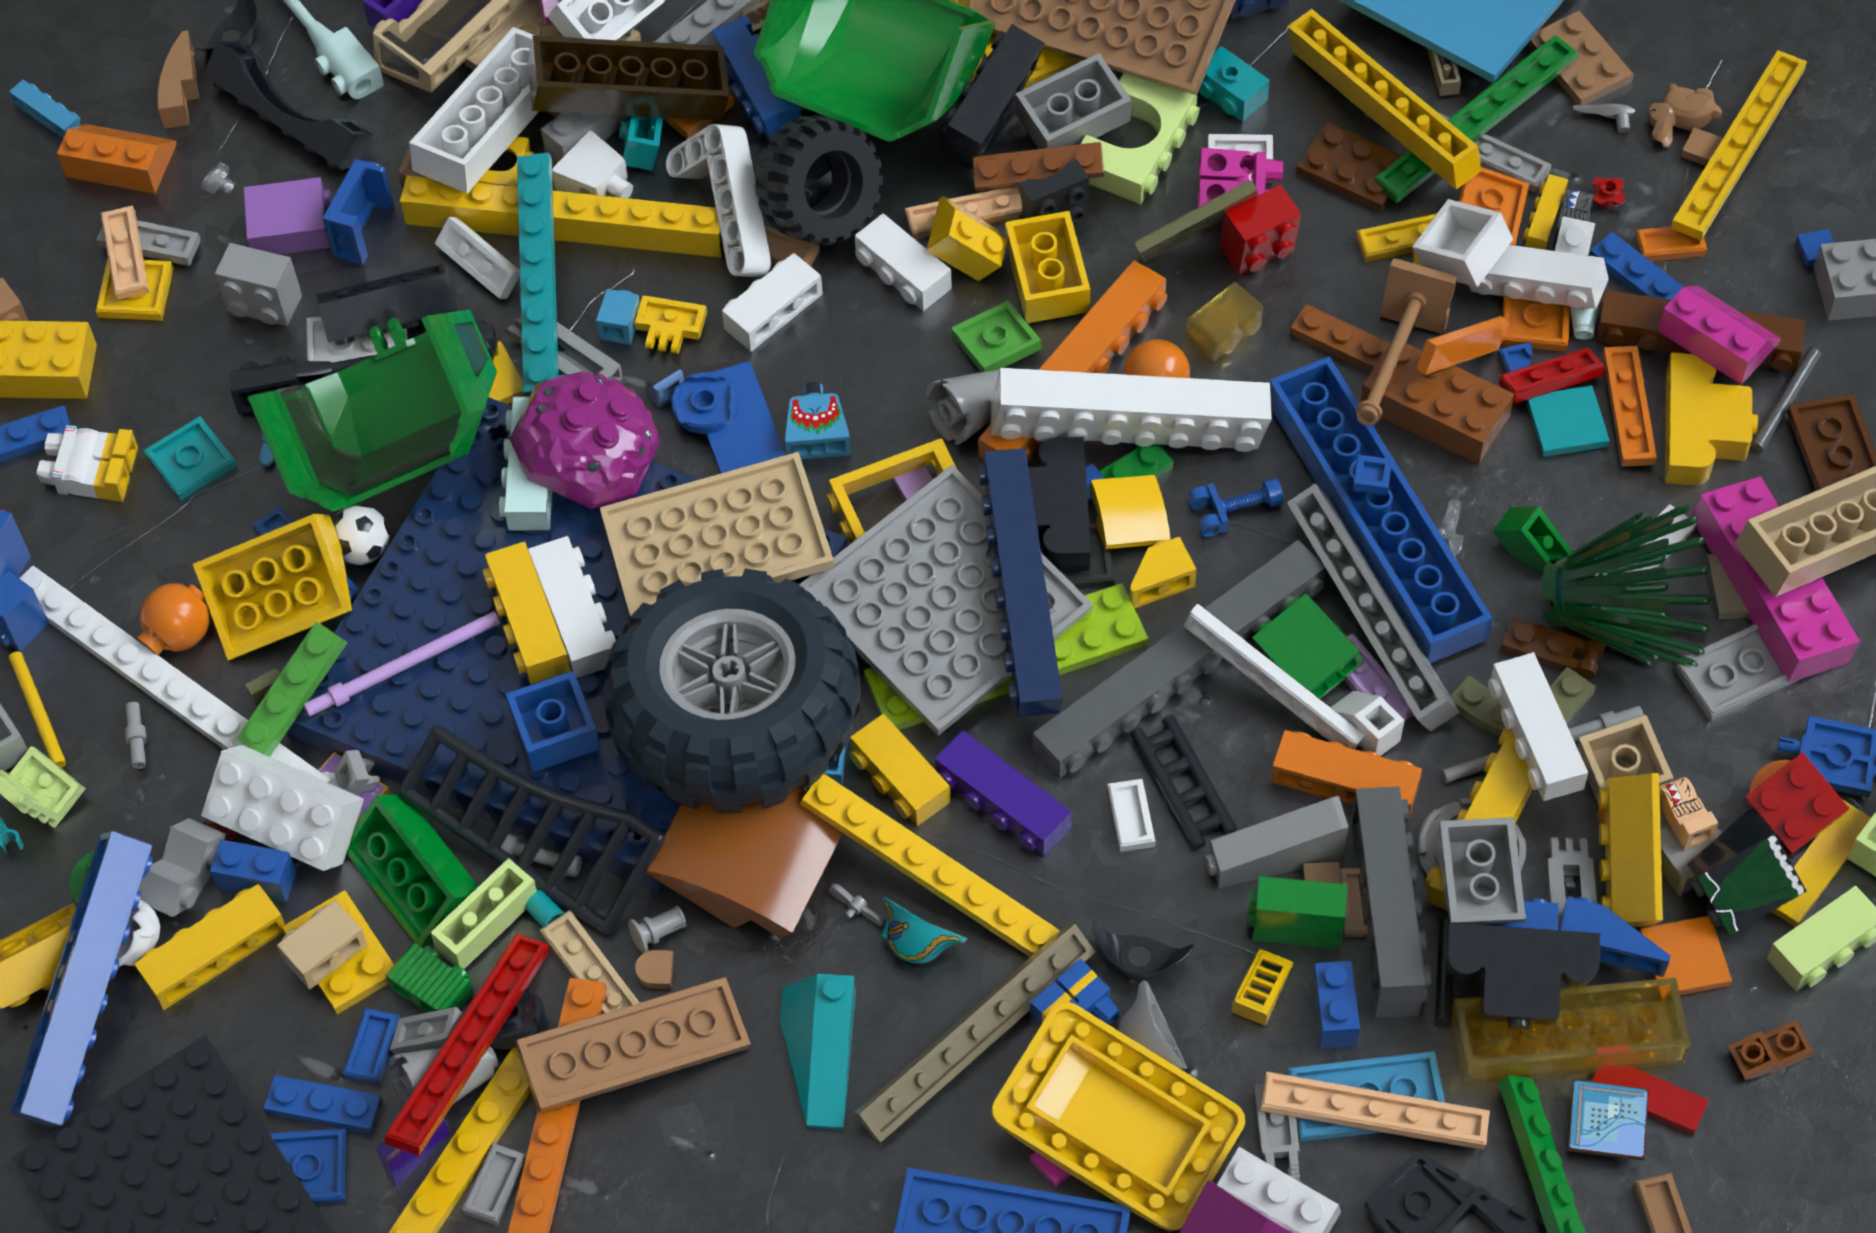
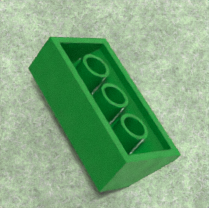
M399 794L375 796L355 825L346 854L414 943L422 948L428 946L433 942L431 931L474 892L478 885L421 812L401 798Z

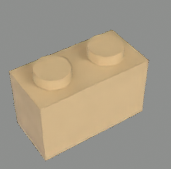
M336 900L328 906H323L316 910L309 921L298 929L290 930L282 938V941L277 944L283 961L309 990L367 946L362 929Z

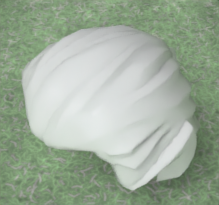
M140 900L136 910L131 911L127 925H130V933L125 944L120 946L116 957L119 960V967L122 965L135 966L134 963L140 960L145 952L153 949L159 939V919L150 905Z

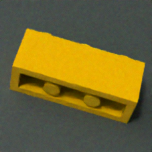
M884 713L850 737V757L860 770L865 768L869 772L877 790L883 795L887 793L894 800L893 804L897 812L904 819L909 817L916 826H919L951 803L950 786Z

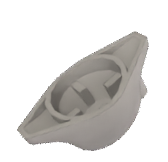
M1144 980L1139 984L1134 1004L1122 1017L1118 1031L1179 1069H1187L1148 982Z

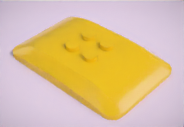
M1061 1002L1050 1010L994 1100L991 1108L994 1122L1011 1136L1096 1191L1169 1232L1181 1230L1206 1182L1214 1180L1245 1125V1115L1236 1103L1071 1002Z

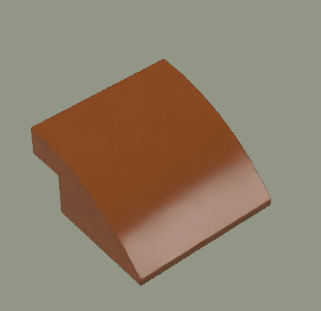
M797 787L788 792L785 802L763 809L761 802L742 805L741 813H719L713 805L702 803L698 809L680 804L664 834L665 842L645 872L734 929L752 920L782 939L793 933L842 832L800 805L810 788L803 791Z

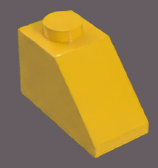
M1180 536L1171 540H1160L1147 549L1130 586V600L1134 609L1195 587L1196 567Z

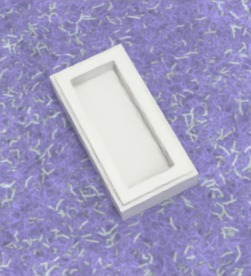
M1143 779L1107 784L1119 851L1124 852L1155 847V838Z

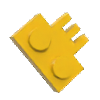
M642 295L634 322L636 330L648 332L645 343L646 349L653 350L656 339H659L658 351L666 352L669 341H672L671 353L679 354L683 338L700 340L707 316V308L705 305Z

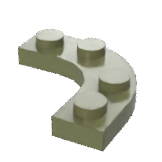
M1566 667L1550 686L1566 724L1589 700L1596 688L1594 684L1569 667ZM1468 675L1450 695L1460 711L1459 714L1481 729L1501 736L1505 725L1501 716L1502 707L1499 700L1492 698L1488 687Z

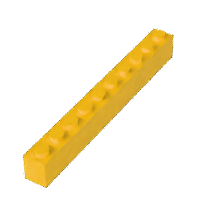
M407 175L400 199L405 224L443 228L448 217H457L474 232L519 236L518 187L476 183L468 193H465L428 177ZM553 191L554 240L722 258L724 247L715 207Z

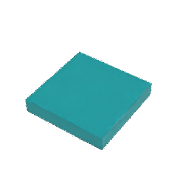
M1592 386L1554 391L1526 400L1542 458L1609 446L1610 440Z
M201 416L143 450L145 457L180 501L237 467L235 459Z

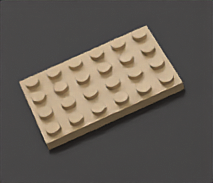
M799 452L600 507L630 616L643 602L650 605L655 603L658 594L661 593L660 589L679 579L685 586L701 581V572L723 569L725 576H742L745 568L766 571L767 575H770L774 582L781 583L786 578L794 580L835 568L834 559Z

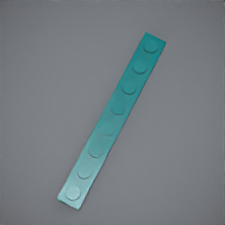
M549 152L517 157L523 393L526 397H530L536 384L545 379L559 376L552 158ZM545 389L543 394L550 395L554 389Z

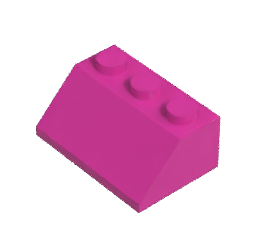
M1698 285L1683 287L1664 307L1658 332L1740 385L1743 384L1781 340L1772 332Z

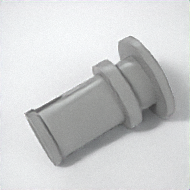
M675 906L651 919L647 916L642 918L640 924L631 919L628 921V928L635 946L641 953H645L648 951V943L655 945L659 943V938L681 928L683 929L687 924L685 923L686 919L682 910Z

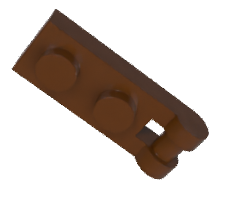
M1512 616L1500 651L1516 657L1534 652L1540 665L1562 672L1566 667H1569L1585 679H1594L1598 670L1596 662L1602 658L1605 645L1593 639L1584 640ZM1574 653L1584 656L1583 659L1580 660L1574 659L1572 657Z

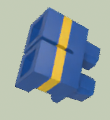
M1081 958L1057 978V984L1053 982L1030 1002V1018L1039 1026L1042 1025L1050 1010L1061 1002L1076 1004L1110 1026L1118 1020L1120 1011L1110 999V988Z

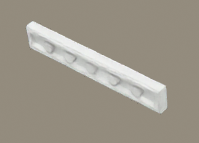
M1197 604L1191 610L1184 623L1186 629L1328 741H1337L1344 744L1347 748L1356 749L1365 736L1362 732L1202 606Z

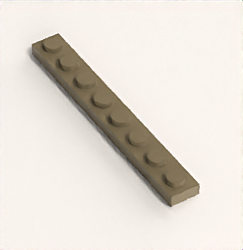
M1068 923L854 1112L876 1142L881 1143L1029 1012L1030 1002L1053 982L1057 984V978L1080 958L1085 962L1095 953V950L1075 923Z

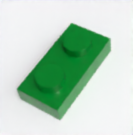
M1159 444L1140 446L1099 472L1104 479L1155 475L1157 479L1173 469V460Z

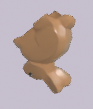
M1672 83L1668 85L1661 103H1653L1647 110L1649 121L1654 127L1652 138L1660 141L1664 148H1669L1672 143L1673 126L1692 131L1694 127L1698 129L1703 128L1711 120L1720 119L1722 116V110L1715 103L1712 90L1698 88L1695 91L1677 87L1676 84Z

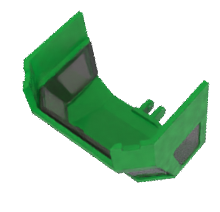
M471 310L425 316L421 319L427 332L409 340H406V334L400 322L394 317L388 320L387 327L395 346L388 348V342L384 337V333L376 325L370 328L369 331L377 352L372 357L305 385L280 388L275 391L254 394L248 397L289 493L314 501L330 511H336L355 505L469 454L497 374V370Z

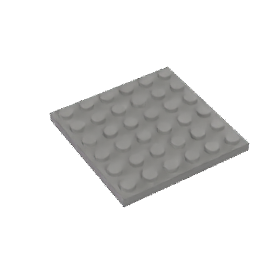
M953 465L833 558L835 568L812 574L799 584L816 598V601L820 600L824 607L827 606L846 629L847 639L855 648V651L938 736L1012 676L1011 672H1005L1004 652L1008 651L1007 641H1001L999 632V620H1004L1002 609H996L995 588H999L998 578H992L990 558L995 557L994 547H988L986 540V526H990L989 516H983L982 494ZM1041 553L1053 638L1055 641L1090 613L1093 604Z

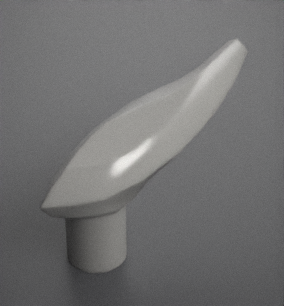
M1573 105V110L1616 119L1617 131L1619 133L1630 131L1629 116L1635 112V109L1628 105Z

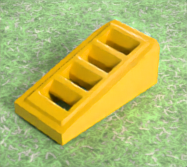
M1259 949L1232 1003V1013L1266 1026L1294 962ZM1264 961L1282 968V970L1278 973L1261 965ZM1258 973H1261L1276 981L1271 983L1256 976ZM1256 984L1270 990V993L1267 994L1252 988V985ZM1248 994L1264 1000V1005L1248 999Z

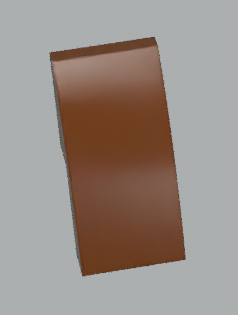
M1793 1020L1765 1034L1761 1030L1728 1045V1049L1745 1080L1781 1070L1814 1056V1051L1797 1020Z

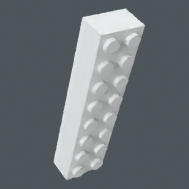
M1000 368L991 397V435L1001 436L1005 439L1032 437L1039 441H1046L1047 439L1058 437H1084V442L1087 440L1102 441V443L1108 445L1125 442L1135 443L1138 446L1163 444L1169 445L1172 448L1200 446L1206 450L1235 448L1237 451L1247 452L1253 449L1258 450L1272 419L1270 383Z

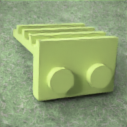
M33 746L28 749L10 774L0 769V794L22 813H28L33 818H38L43 823L47 822L54 828L86 789Z

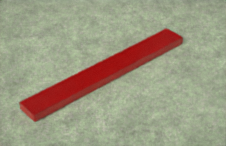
M518 933L515 934L386 1132L385 1144L420 1156L548 956L549 944Z

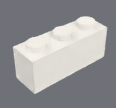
M881 214L855 235V255L864 266H870L874 269L885 284L893 285L901 292V295L908 303L917 305L922 311H925L952 289L951 269L933 254L926 251L925 247L885 214Z
M793 253L786 260L779 261L772 271L762 279L755 280L742 295L731 299L722 310L724 329L752 352L823 295L821 275Z

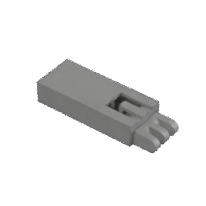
M519 316L514 321L519 329L510 325L506 329V333L520 344L522 353V323ZM557 322L558 344L565 348L563 352H558L559 375L585 371L603 374L608 379L620 380L623 378L620 364Z
M1550 837L1549 839L1550 858L1547 859L1545 866L1548 903H1558V930L1567 900L1565 892H1574L1575 890L1573 877H1580L1581 897L1591 899L1597 904L1593 858L1588 856L1587 838L1578 839V850H1573V839L1571 837L1564 838V850H1559L1558 837Z

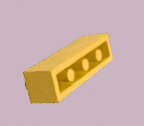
M1549 174L1547 181H1542L1539 191L1542 195L1536 198L1534 205L1536 212H1531L1529 218L1531 226L1530 228L1526 227L1524 232L1525 247L1546 250L1566 193L1568 179Z

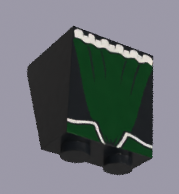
M1754 808L1746 811L1687 864L1693 874V877L1688 879L1693 890L1699 898L1705 896L1710 904L1704 908L1715 927L1722 925L1729 935L1807 892L1776 834Z

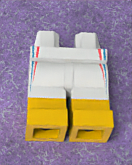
M66 425L64 434H47L45 441L46 454L57 456L56 462L39 461L37 476L40 482L55 485L58 494L68 495L70 493L78 496L123 502L130 479L129 473L132 472L138 451L133 430L119 429L118 434L98 432L88 428L77 430L76 426Z

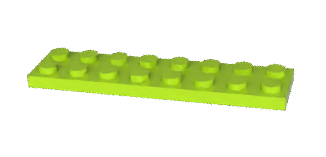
M1123 583L1085 595L1093 604L1092 611L1054 641L1059 676L1148 646L1149 638ZM873 668L864 670V678L880 715L884 713L898 730L924 722ZM1012 676L979 703L1007 694L1008 684L1013 683Z

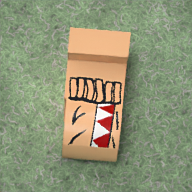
M1682 777L1659 786L1660 808L1683 851L1713 840L1718 822L1712 811L1707 812L1700 798L1697 797L1690 780L1687 777Z

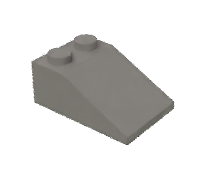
M1514 817L1440 821L1436 843L1440 876L1450 923L1493 924L1525 922L1526 914Z

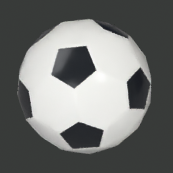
M353 505L342 509L332 520L341 544L344 562L351 565H365L373 563L383 555L388 546L390 533L384 517L374 508L366 505Z

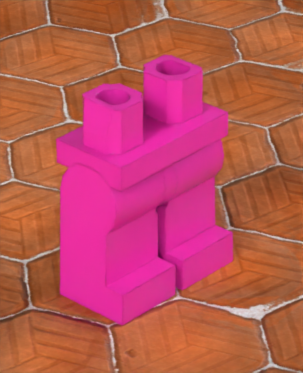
M1201 148L1198 170L1197 208L1248 180L1253 181L1258 190V195L1268 191L1265 190V181L1282 182L1283 161L1266 159V152L1253 153L1248 151Z

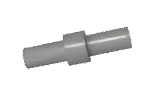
M129 702L125 705L127 727L124 729L125 742L130 746L132 768L142 769L146 766L144 744L147 742L146 728L141 724L139 703Z

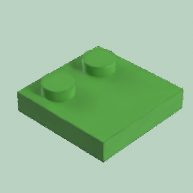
M1008 300L951 328L952 337L980 372L1005 368L1042 349L1041 339Z

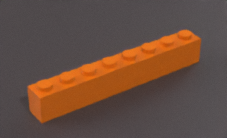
M1133 260L1039 370L1105 374L1109 369L1112 359L1117 354L1121 355L1126 350L1130 338L1136 332L1140 333L1145 328L1149 316L1154 310L1159 311L1165 304L1168 296L1166 294V278ZM990 425L978 439L979 458L984 459V451L1026 448L1027 462L1029 463L1033 451L1044 441H1039L1032 437L1005 439L1001 436L991 435Z

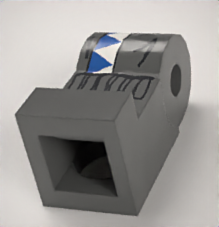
M1567 189L1552 247H1556L1563 216L1589 222L1594 194Z

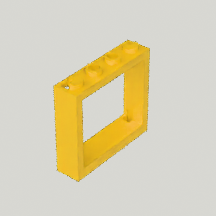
M942 438L829 480V494L825 496L829 502L830 511L832 513L837 512L841 519L839 529L847 541L853 543L865 533L847 495L932 464L937 476L951 465L956 468Z

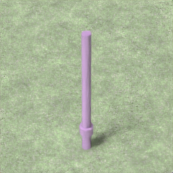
M493 611L343 685L339 682L327 688V693L304 703V708L310 717L330 706L335 705L339 707L349 702V697L500 624L499 619Z

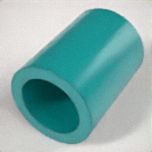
M537 890L525 904V910L543 928L564 915V912L542 890Z

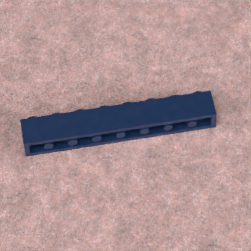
M1026 448L984 451L983 465L977 466L979 486L985 485L986 495H982L983 516H989L990 526H986L987 546L994 547L995 557L990 558L992 578H998L999 588H995L996 609H1002L1004 620H999L1001 641H1007L1008 651L1004 652V668L1006 673L1011 672L1013 683L1008 684L1010 705L1016 704L1018 717L1060 713L1062 692Z

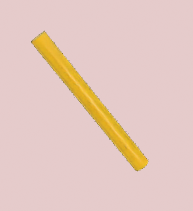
M13 652L9 655V660L48 757L60 768L66 766V760L21 652Z

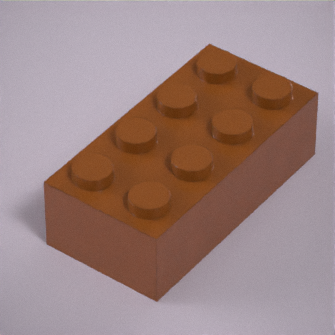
M1406 343L1379 405L1382 409L1381 418L1479 465L1510 417L1514 394L1454 365L1424 375L1416 370L1423 350ZM1390 345L1364 382L1361 401L1367 400Z

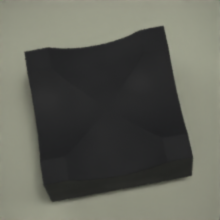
M1077 159L1068 162L1063 169L1052 176L1042 179H1027L1019 183V193L1022 202V212L1019 215V219L1070 211L1074 225L1088 217L1089 177Z

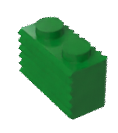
M412 943L385 975L392 990L426 1013L457 1007L460 1010L474 993L470 982L471 977L463 968L456 964L452 967L446 965L444 962H441V955L429 946L422 948L416 943Z

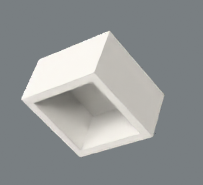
M1448 199L1412 247L1421 266L1457 275L1456 282L1478 287L1513 238L1501 212Z

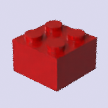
M1280 184L1224 212L1219 247L1239 276L1248 271L1255 272L1261 269L1267 262L1277 257L1284 258L1295 249L1302 213Z
M1803 752L1747 794L1742 800L1749 810L1754 808L1774 831L1788 858L1850 809Z

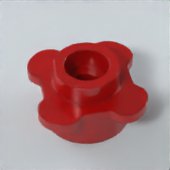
M1595 178L1592 181V186L1595 188L1593 201L1603 208H1613L1623 204L1625 201V196L1622 194L1624 181L1620 178Z

